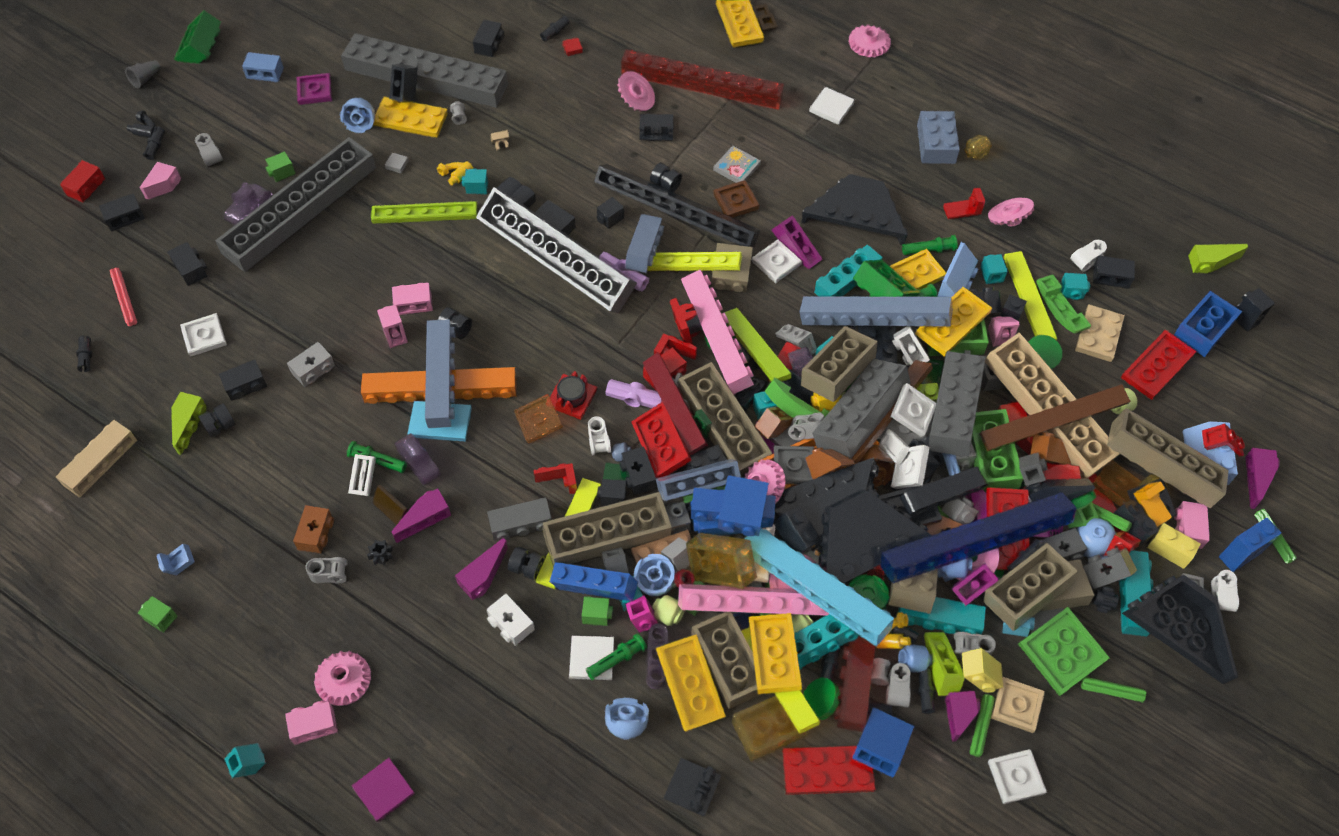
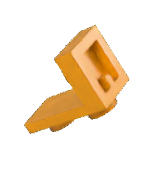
M1161 482L1148 483L1133 493L1144 509L1145 514L1155 522L1157 527L1171 519L1170 513L1159 497V492L1165 489Z

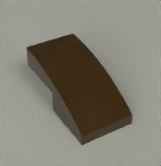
M767 4L752 7L762 32L778 27L773 13L769 12Z

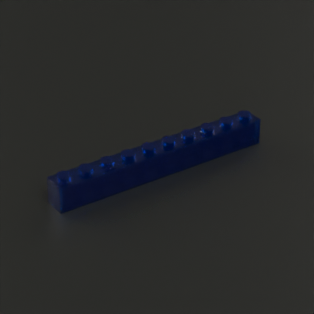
M1063 493L1051 495L893 549H888L881 554V568L894 584L1074 522L1077 507Z

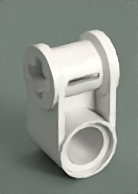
M1094 240L1083 248L1076 250L1070 259L1084 272L1095 264L1098 256H1103L1107 245L1101 240Z
M592 417L588 421L589 443L592 456L595 453L605 451L611 453L605 421L601 417ZM594 427H600L601 429H599V430H594L593 428H594Z
M1223 570L1211 581L1212 595L1217 597L1220 610L1236 612L1239 606L1237 577L1232 571Z

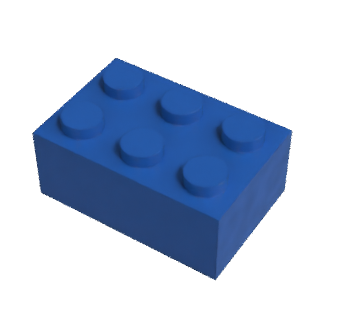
M1209 291L1180 324L1174 336L1205 357L1231 328L1242 311Z

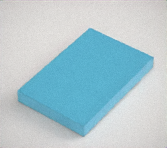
M414 401L408 437L466 442L472 409L471 405L452 404L451 408H454L455 419H451V427L428 428L425 420V402Z

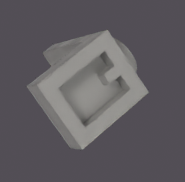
M787 324L775 333L776 337L802 348V360L804 361L816 352L817 347L811 332Z

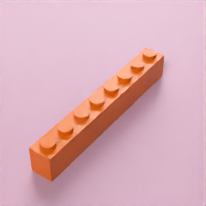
M515 367L452 370V375L455 376V386H452L455 399L470 400L473 398L490 399L492 397L510 398L516 396ZM426 371L362 374L361 395L364 403L375 404L377 402L395 403L397 401L414 402L425 400Z

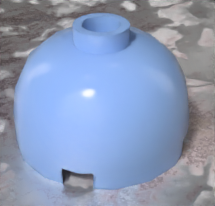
M353 98L343 105L340 119L347 126L348 130L355 133H363L372 128L375 120V110L367 100Z
M1094 518L1086 526L1077 528L1080 537L1087 547L1083 556L1090 558L1098 554L1100 557L1105 555L1116 534L1114 527L1109 522L1101 518Z
M661 554L648 555L643 560L641 559L634 569V578L638 581L637 586L643 593L649 596H662L668 593L675 583L674 577L676 572L674 566L667 557Z
M618 698L613 700L612 705L609 706V703L606 705L605 722L609 731L616 737L625 740L639 736L647 727L649 709L645 703H643V706L638 704L637 699Z

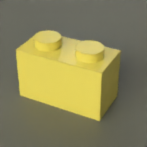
M1163 523L1147 548L1184 569L1192 561L1201 544Z
M982 648L962 653L963 674L967 680L986 693L1003 688L1000 662Z

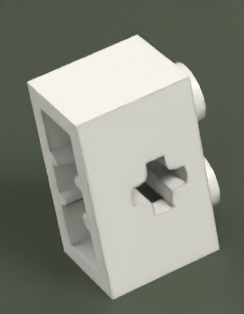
M507 594L503 595L487 609L489 616L487 620L494 628L498 627L502 631L500 634L508 643L511 641L516 646L535 630L530 618Z

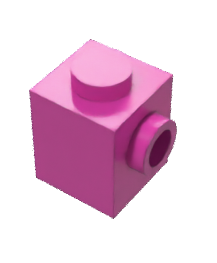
M645 596L626 604L630 620L639 633L658 625L657 619L654 616V610Z

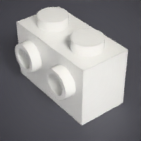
M907 326L893 334L895 340L892 342L897 350H902L904 354L902 358L907 366L912 365L915 360L922 362L930 360L911 326Z

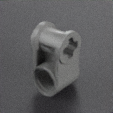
M201 133L196 136L195 142L207 167L223 161L217 146H215L208 134Z
M822 413L795 416L792 420V426L788 430L789 436L794 440L814 438L812 433L822 422L824 415Z
M342 557L313 558L307 562L306 571L310 580L314 583H343L346 581L345 566L348 560ZM317 568L321 569L317 573H312Z
M957 632L954 634L956 650L953 652L957 658L962 659L963 652L980 649V645H986L989 648L986 652L992 655L996 646L995 640L988 635L970 634L967 632Z
M897 663L892 667L888 675L886 704L909 707L910 669L905 664ZM897 672L900 673L902 679L898 678Z

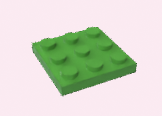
M1068 607L1018 643L1059 696L1109 659L1108 655Z

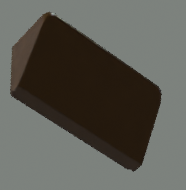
M379 484L377 486L373 504L397 525L408 512L407 508L382 485Z

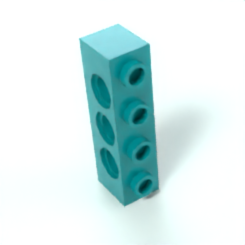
M868 244L862 249H857L850 258H845L839 266L833 267L827 275L818 278L815 283L814 293L819 297L844 296L857 286V282L853 277L862 263L868 260H881L883 257Z
M830 614L794 633L797 652L803 649L801 653L797 654L799 670L811 662L818 661L821 656L836 651L841 645L856 640L859 634Z

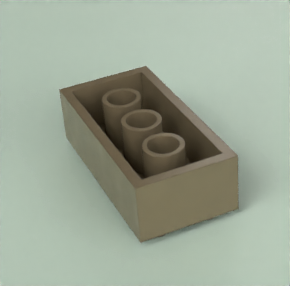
M844 326L802 369L801 386L835 402L865 370L870 362L876 358L878 341Z
M932 536L896 555L891 578L889 605L931 613L936 598L939 537Z
M1046 543L985 590L984 603L1005 624L1015 631L1072 586L1076 581L1078 571Z
M724 612L692 626L691 636L697 634L709 671L728 709L761 695L757 691L753 652L732 613Z

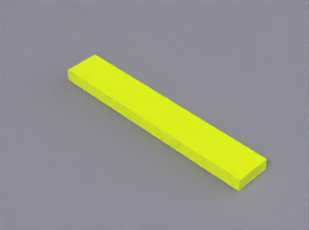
M1022 251L1005 254L1003 258L1019 298L1027 301L1024 310L1034 335H1048L1057 340Z
M656 253L653 264L648 267L647 271L740 270L742 253Z
M582 478L565 517L591 510L597 497L598 486H601V484ZM549 552L536 578V583L555 589L556 587L549 582L553 571Z
M749 627L741 632L753 652ZM800 690L775 693L799 734L819 725L817 716Z

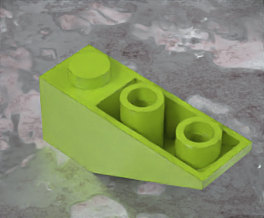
M184 392L179 393L172 406V445L179 455H182L184 449L188 447L192 434L198 428L200 421L198 416L205 413L207 409L202 397Z

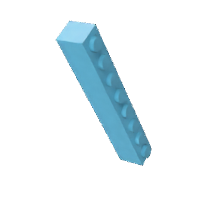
M760 528L759 536H747L742 541V553L876 647L892 630L894 618L890 613L875 606L870 599L862 597L852 587L841 583L836 576L822 570L818 564L806 559L802 553L791 549L787 543L772 536L768 530Z

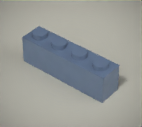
M641 214L627 252L625 269L646 273L648 267L652 266L657 246L660 244L664 231V226L661 225L662 218Z
M728 459L656 479L661 498L666 501L692 494L694 488L711 489L726 485L728 475L741 477L738 462Z

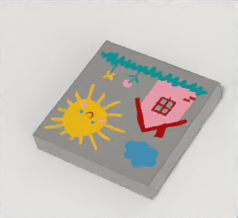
M732 146L714 165L713 170L737 183L747 180L760 166L761 160Z

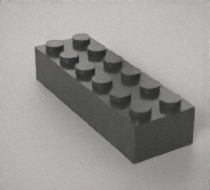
M947 351L930 432V451L969 457L986 356Z
M873 359L813 431L812 434L817 448L823 447L824 450L833 449L852 459L897 402L903 385L906 383L911 384L907 366Z

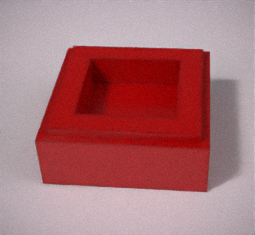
M578 38L562 41L567 56L583 53Z

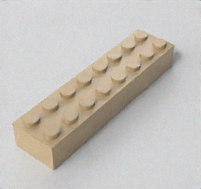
M1020 332L991 351L985 359V363L1029 415L1077 400ZM1092 417L1047 431V433H1053L1055 438L1062 439L1071 465L1079 466L1082 479H1088L1120 454L1107 446L1109 437Z

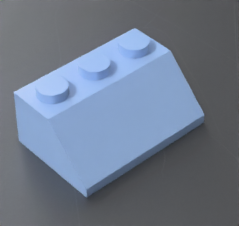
M963 242L960 243L942 281L938 297H952L962 287L969 290L972 285L970 279H974L977 274L978 268L975 267L978 260Z
M1210 421L1184 429V443L1228 470L1227 485H1229L1238 474L1235 453L1228 445L1211 450L1205 449L1202 430L1221 424H1226L1230 428V423Z

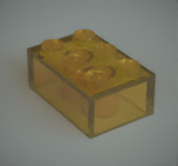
M699 533L686 543L691 572L694 574L695 581L744 589L757 578L750 540Z
M776 696L734 714L732 718V724L750 761H754L808 736L811 731L810 729L799 734Z

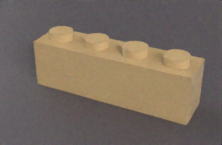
M113 420L59 472L56 478L65 488L80 498L137 439L130 430Z

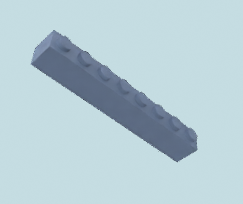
M803 296L800 308L802 325L951 326L953 313L952 297Z

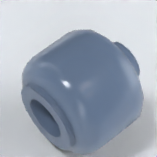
M625 442L614 444L611 450L613 459L615 461H622L621 453L632 450L631 447H628Z

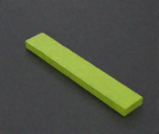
M477 201L372 206L371 221L372 224L477 219Z
M735 308L724 312L729 321L726 324L727 327L731 326L735 337L771 381L775 377L781 382L790 379L791 373L739 309Z

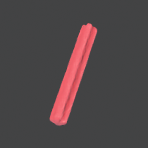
M118 267L110 270V274L125 322L128 326L136 325L137 320L122 273Z

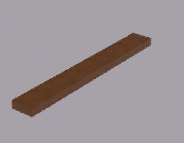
M917 360L912 363L908 368L911 381L910 386L915 389L920 386L933 369L931 363ZM895 404L852 457L854 464L859 463L893 420L891 414Z
M1121 384L982 431L979 435L988 452L1129 404L1131 401Z

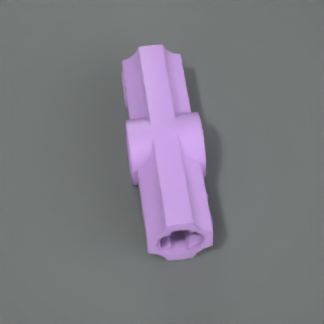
M603 252L600 255V258L637 282L635 289L643 291L646 288L649 278L638 271L625 269L626 260H619L607 252Z
M611 379L607 384L606 396L624 400L626 404L632 407L642 405L653 408L662 402L657 391L646 389L644 385L638 382L627 384Z

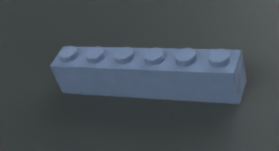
M450 319L427 321L425 420L428 428L451 427V419H455L454 408H451L452 403H455V394L452 391V386H455V376L452 375V370H455V360L452 358V354H455V343L452 342V338H455V327H451Z

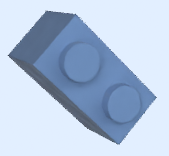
M249 52L242 66L247 79L273 82L279 81L284 69L280 56Z

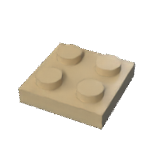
M1002 677L1003 688L998 689L991 719L1034 733L1044 691Z

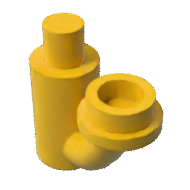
M467 161L464 163L453 162L445 165L440 163L437 171L440 175L444 176L449 173V170L456 169L448 180L450 185H454L462 181V176H465L466 169L474 168Z
M898 612L897 617L893 620L892 629L896 626L898 628L906 627L908 625L907 614ZM888 633L876 648L902 649L904 646H910L911 639L910 637H903L902 634Z

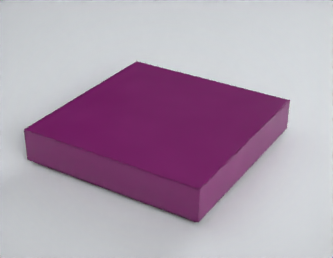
M330 73L297 77L298 104L332 101Z
M389 758L352 785L377 823L415 794Z

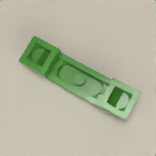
M1053 274L1037 279L1038 288L1046 305L1067 330L1075 334L1091 328V324L1082 313L1077 314L1061 293L1062 286Z
M775 377L765 390L768 397L792 418L797 415L822 413L825 418L829 413L825 408L820 412L789 393L791 387Z

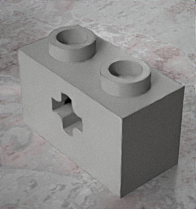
M319 342L287 363L291 373L304 387L313 383L318 377L329 372L335 366L332 356Z

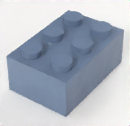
M921 111L917 124L921 162L955 164L959 153V144L954 111Z

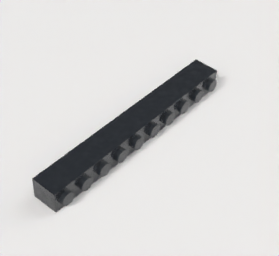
M605 164L598 167L594 180L595 183L740 246L754 247L760 233L758 228L611 165Z

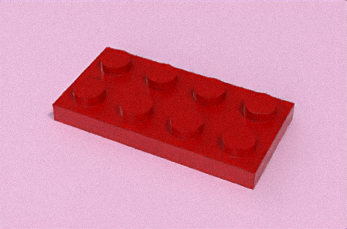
M1164 330L1122 374L1121 378L1153 400L1194 356L1196 351L1167 330Z
M663 402L631 421L642 447L646 450L656 479L671 474L692 460Z
M987 488V535L995 542L998 548L999 563L996 570H1008L1007 566L1019 556V552L1029 546L1028 490Z
M857 746L783 748L782 751L786 795L874 792L873 768L852 758Z

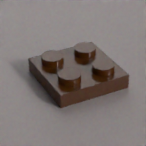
M746 180L714 190L713 194L723 213L727 216L734 218L759 209V203Z

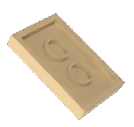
M1088 304L1084 316L1091 324V328L1080 332L1075 351L1112 362L1124 315Z

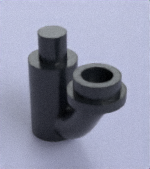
M138 111L136 113V120L140 123L146 122L147 125L137 123L127 125V131L132 132L136 136L151 138L155 123L147 116L146 111Z

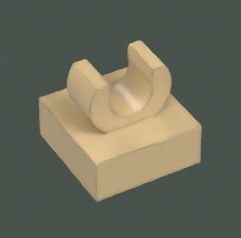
M507 130L491 134L492 144L495 143L496 150H499V143H504L505 148H508L507 140H509Z

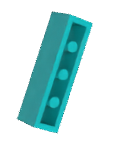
M1131 551L1130 556L1137 571L1132 576L1119 580L1122 634L1148 636L1149 632L1122 614L1129 609L1127 607L1129 603L1136 599L1141 601L1139 597L1148 591H1152L1151 589L1153 588V580L1150 579L1152 562L1149 560L1148 552Z
M936 597L931 613L898 607V612L907 614L909 626L919 625L928 630L939 629L947 634L967 632L981 635L984 630L986 607L973 604L965 606L963 602Z

